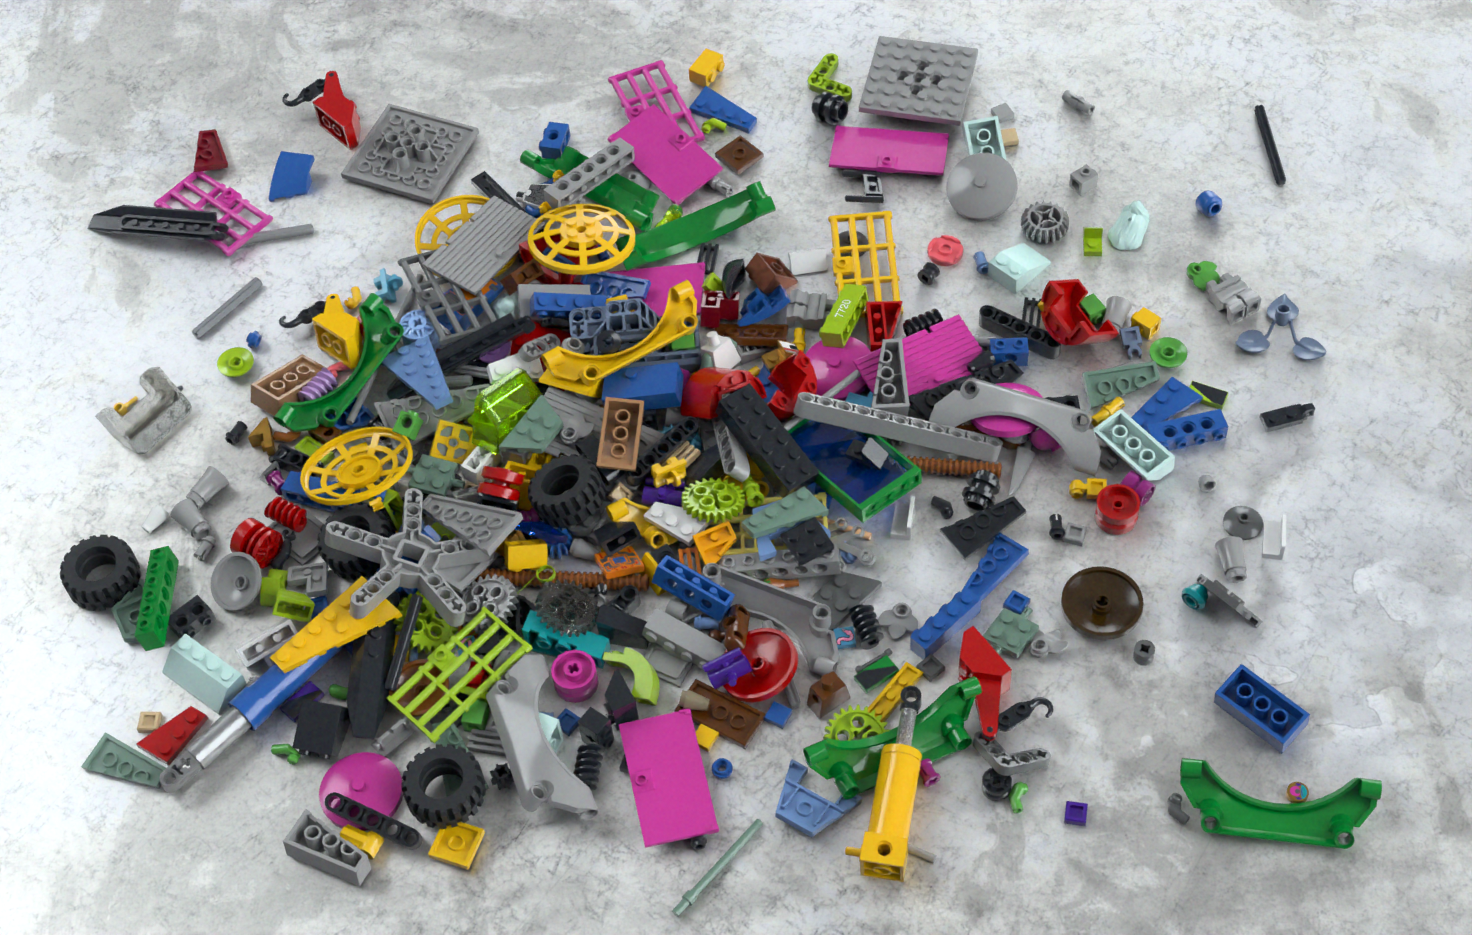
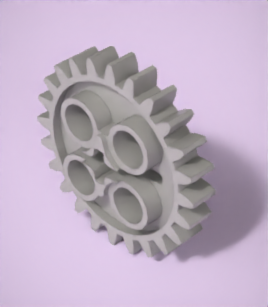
M487 574L484 580L480 576L478 582L473 580L472 586L468 585L466 587L467 591L461 592L463 597L460 598L466 604L463 627L481 611L483 606L505 623H508L507 616L513 617L511 610L517 609L514 605L518 603L516 588L508 578L505 580L502 575L498 578L494 574L491 578ZM487 616L471 632L475 631L478 633V630H487L494 622Z

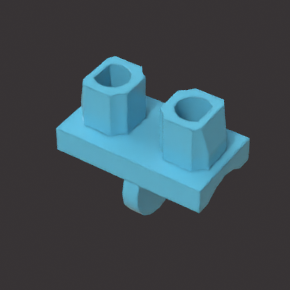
M383 268L380 270V276L373 279L375 287L379 290L375 294L383 302L389 300L391 303L397 302L395 291L402 287L403 280L396 274L392 276L386 274V269Z

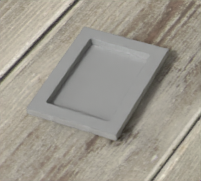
M299 503L294 504L295 506H299L301 509L303 508ZM308 511L306 516L307 524L304 530L299 533L276 521L268 526L282 534L283 530L287 529L289 533L286 536L294 531L296 539L291 541L290 556L300 565H306L320 553L317 547L318 534L321 533L320 528L323 523Z
M456 535L452 540L462 538ZM495 553L494 557L489 561L440 568L438 573L450 587L461 593L498 558L499 554Z
M652 642L643 656L653 666L660 680L679 688L694 664L683 660L680 655L674 652L666 651L663 646L656 642Z

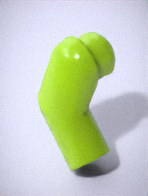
M711 118L702 124L701 130L706 134L715 128L724 131L727 123Z

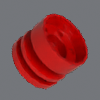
M248 518L239 524L234 531L230 541V549L232 553L243 552L251 555L258 562L260 568H266L281 550L283 538L282 534L278 531L273 530L271 527H266L262 522L254 518Z

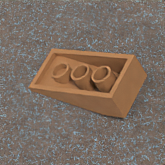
M303 354L251 384V403L275 416L285 402L301 401L297 395L298 392L302 391V388L307 386V383L324 366Z
M606 397L597 458L598 468L636 471L644 415V401Z

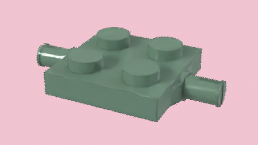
M422 454L415 467L410 466L406 471L407 474L412 475L408 483L409 489L415 488L426 494L446 497L448 490L452 486L463 489L465 481L455 479L459 468L458 463Z
M1028 606L1025 607L1021 614H1016L1004 608L984 633L983 637L999 655L1003 653L1018 658L1039 631V625L1027 619L1033 612Z

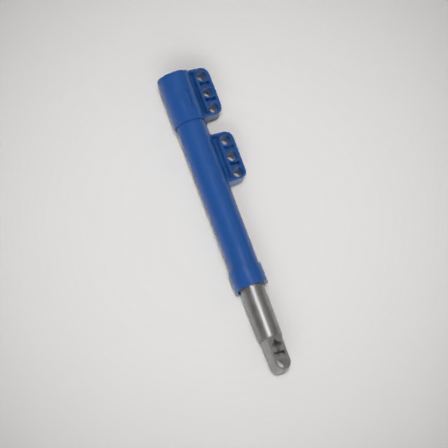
M421 531V534H424V535L430 537L434 542H437V541H436L432 536H430L428 533H426V532H424V531ZM402 555V557H401V559H404V560H407V561H410V562H413V563H416V564L419 563L418 560H415V559H412V558H409V557H406V556H403V555ZM398 587L395 591L400 594V597L407 598L409 594H415L419 589ZM354 640L338 648H331L326 651V654L322 656L317 655L309 659L307 663L287 673H284L276 664L272 665L249 687H245L228 702L230 709L187 746L185 752L160 774V782L164 791L168 793L178 791L201 769L204 770L248 729L255 731L272 716V712L341 649H346L352 655ZM168 778L176 779L172 784L165 783Z

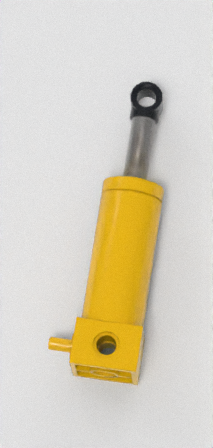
M907 686L901 691V714L896 743L887 744L882 748L868 831L864 833L863 844L861 848L847 846L845 849L846 855L859 857L860 873L862 876L904 882L908 858V838L922 759L921 752L911 747L916 714H918L921 708V691L915 686ZM909 697H912V698H915L916 700L913 701V702H910V701H907L906 699L909 698Z

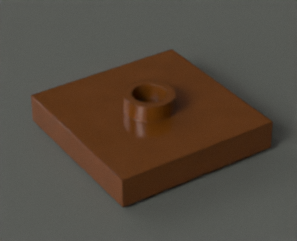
M740 135L715 153V157L739 175L761 160L764 154Z

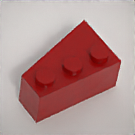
M903 301L866 302L865 324L870 352L880 349L883 339H894L901 316Z

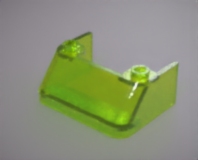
M519 367L514 369L477 395L474 402L473 444L497 455L499 453L500 437L507 434L510 430V418L523 409L529 410L540 395L543 396L525 370Z

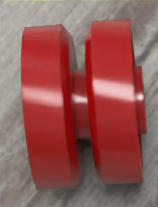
M483 466L481 476L484 479L491 480L492 483H479L477 493L519 502L521 492L510 488V485L518 487L523 485L525 475L505 468Z
M1122 484L1108 485L1103 488L1097 496L1094 515L1099 528L1113 535H1122L1133 530L1137 524L1140 508L1138 494L1132 488Z

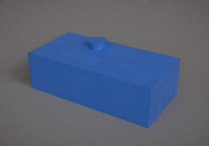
M678 362L622 368L604 378L603 405L605 406L606 397L644 401V410L681 406L683 373Z
M1240 664L1220 686L1214 696V703L1281 754L1309 722L1310 714L1243 664Z

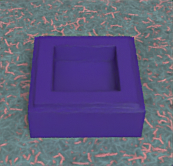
M1066 801L1064 823L1086 826L1088 804Z

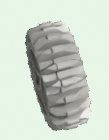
M1043 200L1040 204L1036 201L1035 205L1030 204L1029 208H1025L1021 216V228L1026 237L1032 239V242L1037 240L1038 243L1045 242L1047 244L1048 241L1054 243L1055 240L1060 241L1061 237H1065L1069 229V217L1067 211H1064L1063 207H1059L1058 203L1053 205L1051 201L1045 203Z

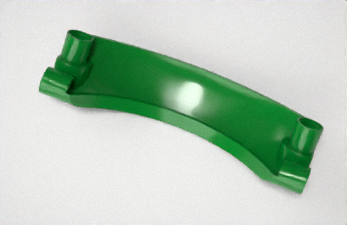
M758 181L726 199L652 228L649 231L636 234L634 249L629 257L623 261L625 269L629 271L641 265L676 255L699 246L701 243H706L725 235L761 216L776 211L771 196H767L761 181ZM629 235L620 237L615 242L619 252L627 245L630 238Z

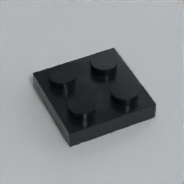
M816 517L780 534L783 543L799 567L834 549V544Z

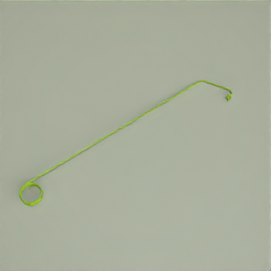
M550 565L537 569L536 575L524 587L536 576L541 583L553 581L556 576L554 568ZM545 569L553 570V574L549 579L543 580L539 578L541 571Z

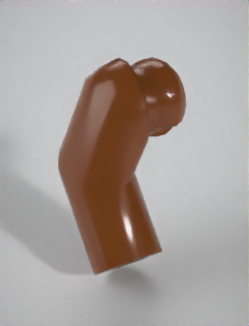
M275 431L273 439L289 443L299 438L301 432L289 431L284 433Z

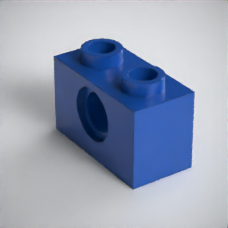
M548 123L547 128L543 131V140L539 142V151H541L542 158L556 160L557 157H561L571 136L569 124Z
M1027 338L990 339L989 351L996 360L993 366L1011 359L1017 366H1028L1029 348Z

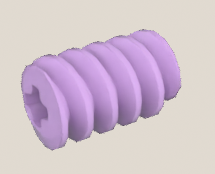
M323 367L297 395L302 402L322 397L321 395H327V391L332 392V386L337 387L338 383L334 375Z

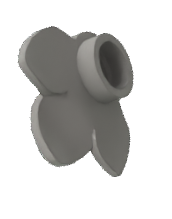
M581 412L576 413L569 419L559 416L564 426L560 431V437L565 444L576 443L580 438H585L591 434L594 429L593 423H585Z
M906 603L896 604L892 610L884 611L878 618V625L888 627L889 635L892 639L901 638L906 633V630L913 632L918 628V621L912 615V610Z
M1060 629L1046 634L1039 630L1030 641V652L1034 657L1038 658L1045 657L1048 654H1058L1068 647V642L1061 641Z

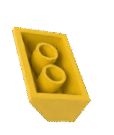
M546 369L539 378V382L586 396L602 398L604 378L593 386H587L582 382L581 378L575 383L553 377L549 369ZM592 372L586 373L589 378L596 377Z

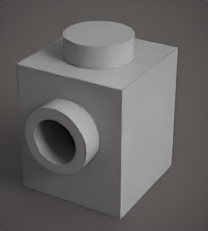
M1086 164L1070 174L1069 186L1082 196L1097 187L1098 174Z

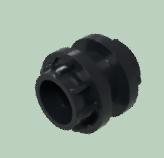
M823 92L814 98L812 113L818 121L824 122L826 120L828 124L836 125L846 118L848 104L840 95Z
M977 470L970 474L967 478L969 486L965 487L962 491L963 501L967 507L982 512L995 504L996 499L993 495L998 494L1000 491L999 480L995 474L986 470Z

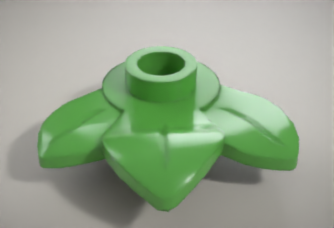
M1193 262L1188 265L1187 276L1193 280L1194 285L1200 290L1206 291V284L1211 280L1220 284V275L1215 271L1217 265L1213 262Z

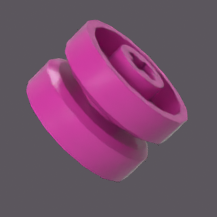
M570 650L560 654L553 661L551 674L555 691L560 698L566 702L578 703L584 702L594 695L599 681L595 662L589 654L580 650Z

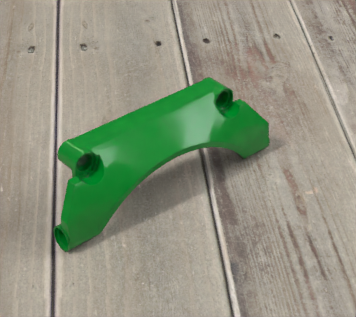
M565 146L561 157H557L556 160L542 159L538 154L526 149L520 156V163L551 179L555 171L561 170L566 175L589 159V157L569 146ZM618 173L585 194L586 197L602 206L620 212L633 226L642 231L650 230L654 215L651 212H653L660 197L658 194L643 188Z
M370 293L359 307V314L363 325L364 344L360 361L352 375L340 387L323 397L305 402H285L273 417L279 425L291 432L316 430L320 424L325 427L335 426L338 419L400 341L404 332L403 326L395 321L390 309L383 304V300L378 295ZM390 331H395L398 333V335L394 336L390 333ZM332 414L334 419H328L325 415Z
M975 676L949 686L930 706L916 715L911 747L921 752V761L924 759H930L932 762L937 761L957 751L966 749L972 743L971 737L964 728V721L968 720L976 695L982 693L981 685ZM898 727L860 740L841 741L826 738L803 748L805 761L811 769L825 779L833 778V782L844 799H851L860 793L876 787L882 748L887 744L896 743Z
M1181 759L1180 784L1193 808L1200 809L1201 827L1207 833L1348 849L1355 841L1353 827H1360L1377 807V800H1380L1382 793L1381 780L1354 778L1343 787L1322 798L1302 803H1272L1252 798L1234 789L1216 774L1206 760ZM1209 817L1215 819L1212 822L1205 821V819ZM1342 833L1348 834L1346 837H1338Z

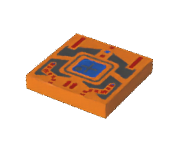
M632 546L625 547L609 557L605 552L594 554V559L607 580L644 571V564Z

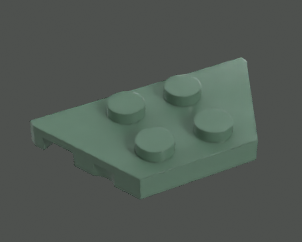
M540 395L499 445L501 451L506 452L507 449H517L518 452L543 453L564 427L563 421L544 396Z
M143 579L138 582L139 586L132 593L129 591L120 602H117L111 608L125 643L139 642L135 637V631L145 583Z

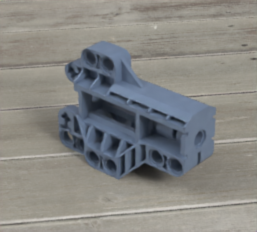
M640 298L613 300L608 302L606 306L573 309L569 315L571 338H577L584 344V355H601V351L596 345L597 336L605 330H612L620 335L622 342H626L618 350L623 351L638 344L629 343V341H642L655 329L662 317H659ZM594 313H600L602 315L601 318L597 320L592 319L591 316ZM580 314L583 316L580 321L573 320L575 315ZM684 322L687 327H692L690 322ZM698 324L694 330L696 350L673 351L669 350V345L667 344L624 368L678 362L681 369L688 370L690 373L698 371L701 367ZM579 328H580V330H581V334H580V335L577 334V329H579ZM612 338L605 339L607 347L613 345Z

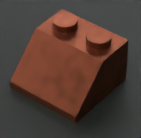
M756 253L745 267L749 274L748 277L758 285V288L764 294L771 293L780 284L787 289L798 282L780 258Z

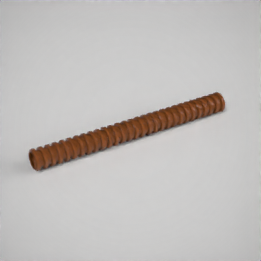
M837 450L835 453H831L827 460L829 467L834 465V467L840 466L843 468V466H846V468H849L851 466L853 469L855 467L860 469L865 466L846 458L845 451L839 452ZM910 456L906 457L919 467L924 474L930 472V474L936 473V475L942 473V475L948 474L951 476V474H954V476H957L958 474L961 477L963 475L968 477L977 470H986L995 474L998 479L1001 478V462H998V464L992 462L991 464L989 461L977 463L976 460L974 462H971V460L965 462L963 459L962 461L958 459L952 461V459L946 460V458L940 460V458L934 459V457L928 459V457L923 459L922 456L916 458V456H913V458H910ZM888 460L882 467V471L888 469V471L894 470V472H897L899 470Z
M486 568L474 581L478 582L480 576L484 580L487 574L491 578L496 574L498 578L501 575L505 580L508 578L516 587H519V585L524 587L536 575L537 570L532 572L530 569L528 571L523 569L519 572L508 571V569L502 570L498 568L496 570L492 568L490 570ZM543 570L539 573V578L543 580L549 579L553 572H550V570L544 572ZM555 571L556 576L551 581V583L568 585V587H576L577 589H580V587L592 589L602 582L604 585H607V590L613 588L614 591L617 589L621 591L627 585L635 586L639 592L641 590L647 592L649 589L648 574L644 576L642 574H638V576L632 574L607 580L604 574H599V572L595 574L589 572L587 574V572L581 573L580 571L577 573L571 571V573L559 571L557 573ZM536 576L527 586L531 587L533 585L534 587L540 586L543 588L545 583H541Z

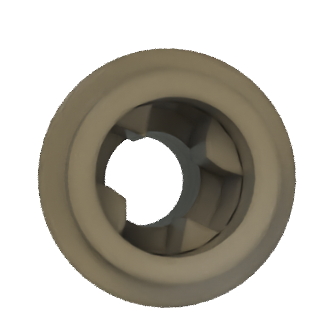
M682 690L678 706L683 707V709L707 711L710 699L691 690Z

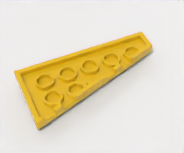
M361 576L276 651L270 659L284 673H287L307 663L309 659L317 655L322 656L327 653V650L334 647L338 648L367 634V631L377 626L381 627L386 624L385 622L393 618L398 619L403 615L385 599L366 617L362 619L353 618L349 613L351 596L367 582Z

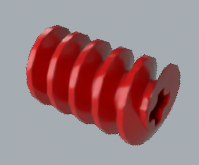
M280 496L275 497L265 508V517L297 533L303 531L307 524V511L297 505L295 506L291 502L288 503L285 499L282 500Z

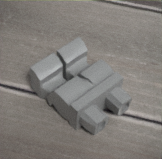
M1227 272L1220 277V284H1217L1214 280L1207 282L1206 290L1210 294L1209 301L1214 304L1218 311L1224 308L1227 309L1226 318L1230 325L1243 319L1244 316L1247 317L1259 311L1261 297L1257 292L1248 288L1239 275L1233 277Z
M799 289L791 290V302L788 305L786 325L792 328L795 326V321L799 320L805 329L817 328V330H820L826 321L827 315L830 314L826 313V311L831 312L833 303L836 300L827 299L826 293L809 294L807 291L801 292Z

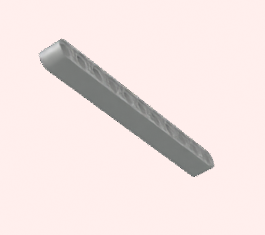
M806 392L798 394L794 408L795 415L801 418L989 462L997 461L1003 444L1000 439L993 436Z

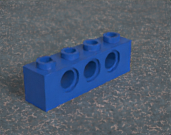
M1221 409L1149 424L1146 427V431L1170 451L1192 445H1201L1214 440L1220 441L1227 436L1228 424Z
M668 555L658 564L652 579V583L719 622L729 611L735 597L734 593Z

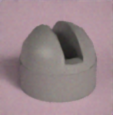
M1202 475L1198 480L1199 487L1203 492L1211 491L1216 485V482L1210 475Z

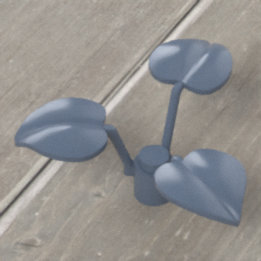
M1285 293L1275 299L1267 309V316L1272 319V323L1266 335H1263L1258 330H1247L1235 342L1240 349L1246 352L1260 353L1269 348L1270 342L1267 338H1269L1275 323L1279 326L1289 324L1293 341L1296 344L1292 351L1297 358L1301 360H1314L1326 355V349L1317 340L1309 337H1303L1300 341L1297 340L1293 319L1299 315V309Z

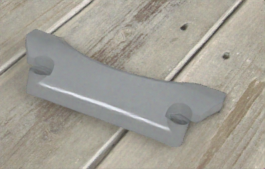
M976 378L967 379L962 384L960 391L954 389L934 405L929 422L950 427H956L968 420L988 415L1012 416L1029 421L1045 430L1060 444L1075 471L1096 476L1101 450L1094 430L1089 429L1092 417L1086 410ZM967 383L975 385V392L967 390ZM1077 417H1086L1087 423L1084 425L1080 424L1077 421Z
M708 563L703 567L704 577L735 594L731 606L741 604L748 610L750 617L763 621L771 620L774 626L786 633L802 651L811 672L823 676L836 671L840 656L835 634L829 630L831 626V610L829 606L716 563ZM678 597L675 600L671 599L665 610V613L684 623L694 622L695 617H699V615L701 617H711Z
M541 654L524 655L505 674L506 680L497 681L486 695L521 805L525 810L534 812L544 802L552 807L579 813L582 820L591 819L598 814V809L590 788L576 777L558 758L545 737L538 713L539 692L544 681L550 677L544 656Z

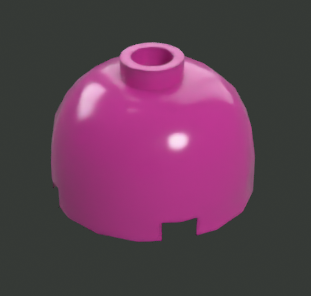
M1042 428L1027 435L1034 447L1039 450L1051 449L1054 452L1061 448L1060 444Z

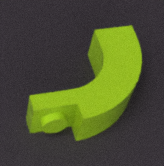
M625 647L624 653L619 651H612V653L604 652L602 660L609 666L633 671L635 681L632 695L635 701L641 704L656 706L660 686L658 675L653 666L639 652L631 648Z

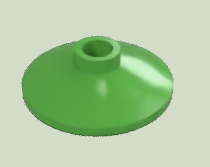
M1171 337L1157 339L1152 343L1149 350L1152 361H1156L1157 365L1164 368H1175L1182 365L1188 354L1186 346L1178 339Z

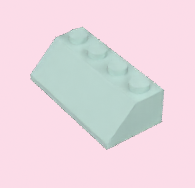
M1122 409L1092 429L1098 438L1145 480H1160L1174 468L1175 456Z
M184 634L171 647L162 670L165 676L219 715L229 706L228 702L247 684L240 672L187 634Z

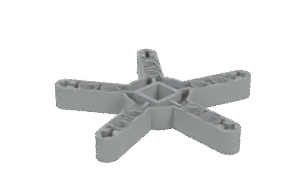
M410 488L405 492L402 532L386 538L337 521L328 523L325 532V544L327 546L380 564V570L351 596L349 613L356 619L366 617L398 587L418 588L450 626H461L465 618L466 604L438 573V569L489 561L494 557L495 551L488 556L464 539L434 542L430 537L421 534L423 494L415 488ZM402 555H403V556H406V557H409V558L418 560L419 563L416 564V563H413V562H410V561L401 559V557H402Z

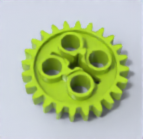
M703 478L702 482L696 480L695 485L690 483L689 488L685 487V492H682L683 510H686L687 515L692 514V518L698 517V521L706 519V523L710 520H713L714 523H717V520L724 522L725 518L732 520V516L738 517V513H742V508H745L744 490H740V486H735V482L728 484L727 479L723 482L721 478H718L717 481H714L713 478H710V481Z
M417 591L415 594L423 597L420 608L422 613H419L415 627L418 631L414 630L410 650L417 647V652L420 653L424 649L427 655L441 644L445 645L451 640L450 637L452 635L455 636L454 634H456L458 628L450 626L424 595ZM409 594L407 598L401 601L402 604L397 606V609L403 615L393 622L399 625L395 629L397 632H400L413 594ZM435 614H438L441 619H438ZM430 631L434 632L437 637L433 636Z
M857 704L856 709L853 710L851 705H849L847 712L841 708L840 715L834 713V720H828L827 723L830 726H826L824 731L829 734H825L823 739L839 740L837 735L844 734L848 739L847 741H851L854 737L857 738L868 726L871 729L865 732L861 739L889 731V729H884L887 722H880L882 715L874 716L875 709L869 713L868 706L864 710H860V706ZM859 721L863 727L856 728L852 722Z

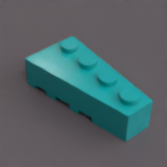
M530 610L522 628L524 640L532 646V652L557 658L566 651L580 650L589 654L594 660L596 668L603 669L605 662L602 660L604 652H610L611 650L608 638Z

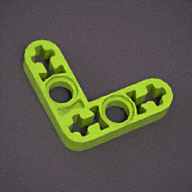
M828 53L808 77V88L819 94L829 92L833 95H840L844 98L845 102H848L852 99V88L829 79L838 67V56L834 53ZM823 70L827 71V73L820 74L819 72ZM830 86H831V87H833L834 89H832V90H827L826 87H830Z

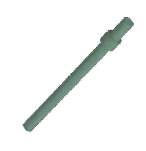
M756 819L703 878L682 896V900L672 910L675 916L678 917L689 905L692 906L701 891L762 827L763 823L761 820Z

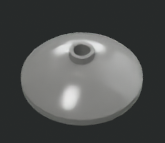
M243 552L230 553L218 562L211 577V593L215 602L220 607L230 611H238L246 608L254 601L259 593L262 581L258 562L251 555Z

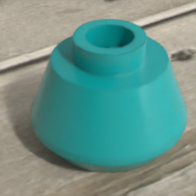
M1192 584L1182 590V599L1187 606L1194 610L1204 609L1208 599V590L1202 584Z

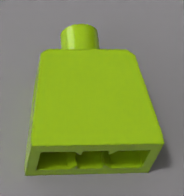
M279 589L272 615L309 623L315 603L305 594Z

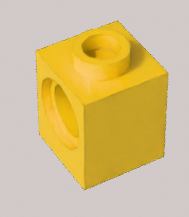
M1145 307L1139 312L1136 311L1131 317V327L1139 326L1141 336L1148 341L1160 330L1161 317Z

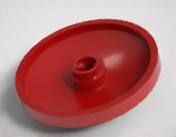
M759 628L749 631L746 645L741 651L748 659L752 671L737 678L735 686H730L729 683L723 686L733 698L743 702H760L774 697L785 689L796 673L798 653L795 645L785 633L777 629Z

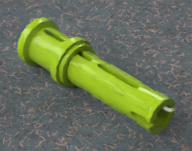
M749 474L748 478L742 482V490H744V495L747 496L748 505L758 507L764 502V495L760 492L758 483L754 482L751 474Z

